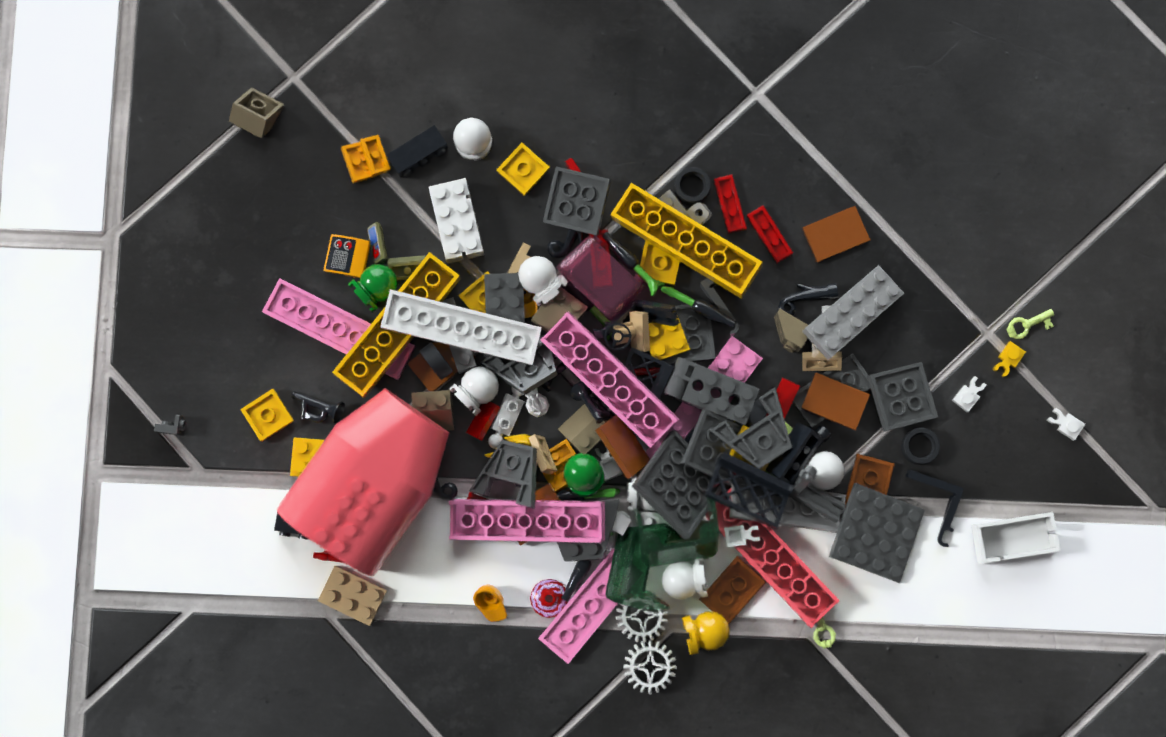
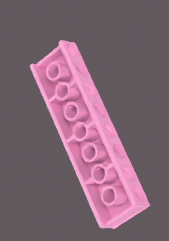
M569 311L540 339L650 448L680 420Z
M452 499L449 501V540L593 543L605 541V501L535 500V509L518 505L516 500Z

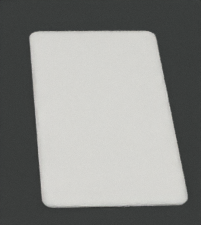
M617 511L612 529L623 535L631 519Z

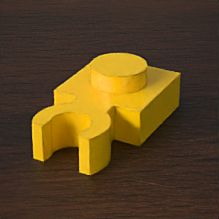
M1009 341L998 356L1002 362L996 364L993 370L997 371L999 367H1003L1004 373L1002 377L1007 376L1010 372L1009 366L1015 368L1026 351Z

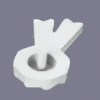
M537 388L525 395L528 398L526 408L531 415L541 417L547 413L550 405L547 398L538 393Z

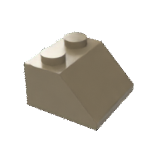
M251 87L233 103L229 122L262 138L272 129L284 104Z
M559 287L557 289L559 293L547 303H542L531 321L548 333L568 311L580 322L588 306Z
M779 309L774 316L780 342L787 351L798 353L808 338L802 332L808 325Z
M450 390L411 393L413 408L445 430H455L453 399Z
M584 404L558 430L580 453L588 454L602 441L595 430L604 424L605 421L603 420L602 423L597 424Z

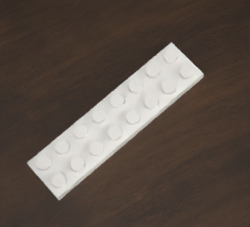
M391 289L381 324L383 329L528 365H533L542 328Z

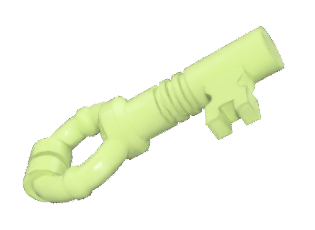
M1049 309L1028 320L1022 317L1014 318L1006 329L1009 337L1023 339L1029 333L1031 326L1042 321L1045 323L1047 330L1049 326L1051 328L1054 327L1053 323L1050 322V317L1054 316V312L1052 309ZM1021 322L1025 330L1017 335L1013 325Z
M822 617L817 622L818 626L814 631L813 639L817 645L825 649L832 647L836 639V633L832 627L825 624V620ZM828 630L831 639L820 641L819 632Z

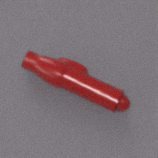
M659 367L648 368L651 375L658 373L660 370ZM646 368L634 369L637 376H649Z
M327 551L314 552L313 554L315 559L344 563Z

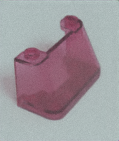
M589 235L556 268L612 320L644 290L645 287L642 284L645 281L637 274L635 276L630 274L601 246L603 242L596 235L593 237Z

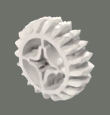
M638 589L639 595L635 596L634 591H631V599L625 595L624 598L627 602H619L620 605L624 606L623 609H616L617 612L622 613V616H616V620L622 619L623 621L618 624V627L625 626L622 633L625 634L629 631V639L632 638L633 634L636 635V642L639 641V636H642L643 642H646V636L648 635L652 641L654 640L652 636L654 632L657 636H660V633L657 631L658 628L665 630L661 623H668L667 619H662L663 616L668 615L667 611L662 612V609L666 608L667 605H659L663 599L660 597L655 600L654 598L657 595L655 592L650 597L648 596L649 590H646L645 595H642V590ZM644 599L651 601L658 611H647L644 607ZM638 600L637 611L626 614L629 605ZM641 605L644 613L652 614L645 618L646 620L643 621L644 626H642V621L640 618L632 617L636 616L637 613H639V611L641 610ZM658 617L656 625L649 631H646V622L650 618ZM626 620H637L640 624L641 632L633 630Z
M652 640L648 641L649 646H645L644 641H641L642 648L639 649L638 645L635 644L634 648L637 651L634 653L632 650H629L628 653L632 657H625V660L630 662V664H624V668H630V671L625 672V676L632 675L628 682L632 683L635 680L636 683L633 688L636 689L641 685L640 692H644L645 687H648V693L651 694L652 687H655V691L658 693L659 685L666 689L664 682L672 683L668 676L675 677V673L670 672V669H676L677 666L670 665V662H674L676 659L675 657L668 658L672 651L669 650L665 653L664 650L667 647L665 644L660 649L658 648L660 645L659 641H656L655 646H652ZM647 651V659L643 663H634L640 653ZM653 651L660 653L664 657L666 664L656 663L653 659ZM651 656L652 664L660 667H655L649 677L648 669L640 666H645ZM634 669L645 671L647 682L640 680L636 676ZM666 670L660 680L653 682V675L656 671Z

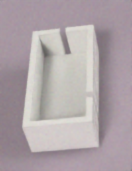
M466 178L429 186L447 263L464 260L463 252H466L468 259L483 256V246Z
M1053 512L971 525L978 563L983 564L1061 551L1058 534H1048V530H1057Z

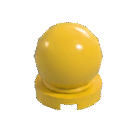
M705 611L699 614L695 620L691 619L690 615L682 617L683 628L689 633L690 637L686 641L691 655L699 654L698 649L700 647L705 650H716L722 647L728 640L730 627L723 615Z

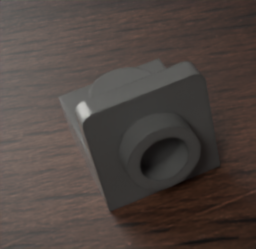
M176 414L174 426L173 422L162 421L161 424H155L154 431L182 436V431H185L186 420H184V416Z

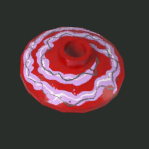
M546 579L540 581L531 591V606L542 617H556L568 603L561 598L566 588L557 580ZM547 595H551L553 597L552 602L546 601L545 598Z

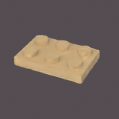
M334 566L318 601L371 626L388 590L338 566Z

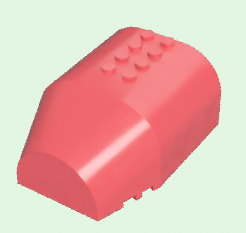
M385 388L334 426L278 505L277 512L294 529L348 566L365 575L375 576L432 496L449 432Z

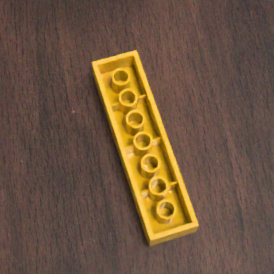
M633 183L629 185L611 213L612 220L741 299L762 268V261Z
M429 252L398 291L443 302L460 281V275ZM385 308L332 372L364 399L415 337L381 328Z

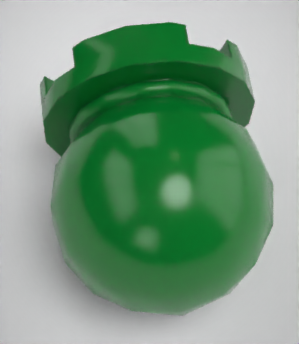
M374 264L367 267L362 272L360 281L356 282L352 279L348 283L350 287L353 285L356 287L354 292L366 306L368 304L372 306L369 309L372 313L378 309L375 304L386 301L390 289L396 291L398 285L394 271L382 264Z
M578 453L572 456L565 464V481L569 489L578 496L590 497L596 495L602 485H604L605 474L600 462L594 456Z

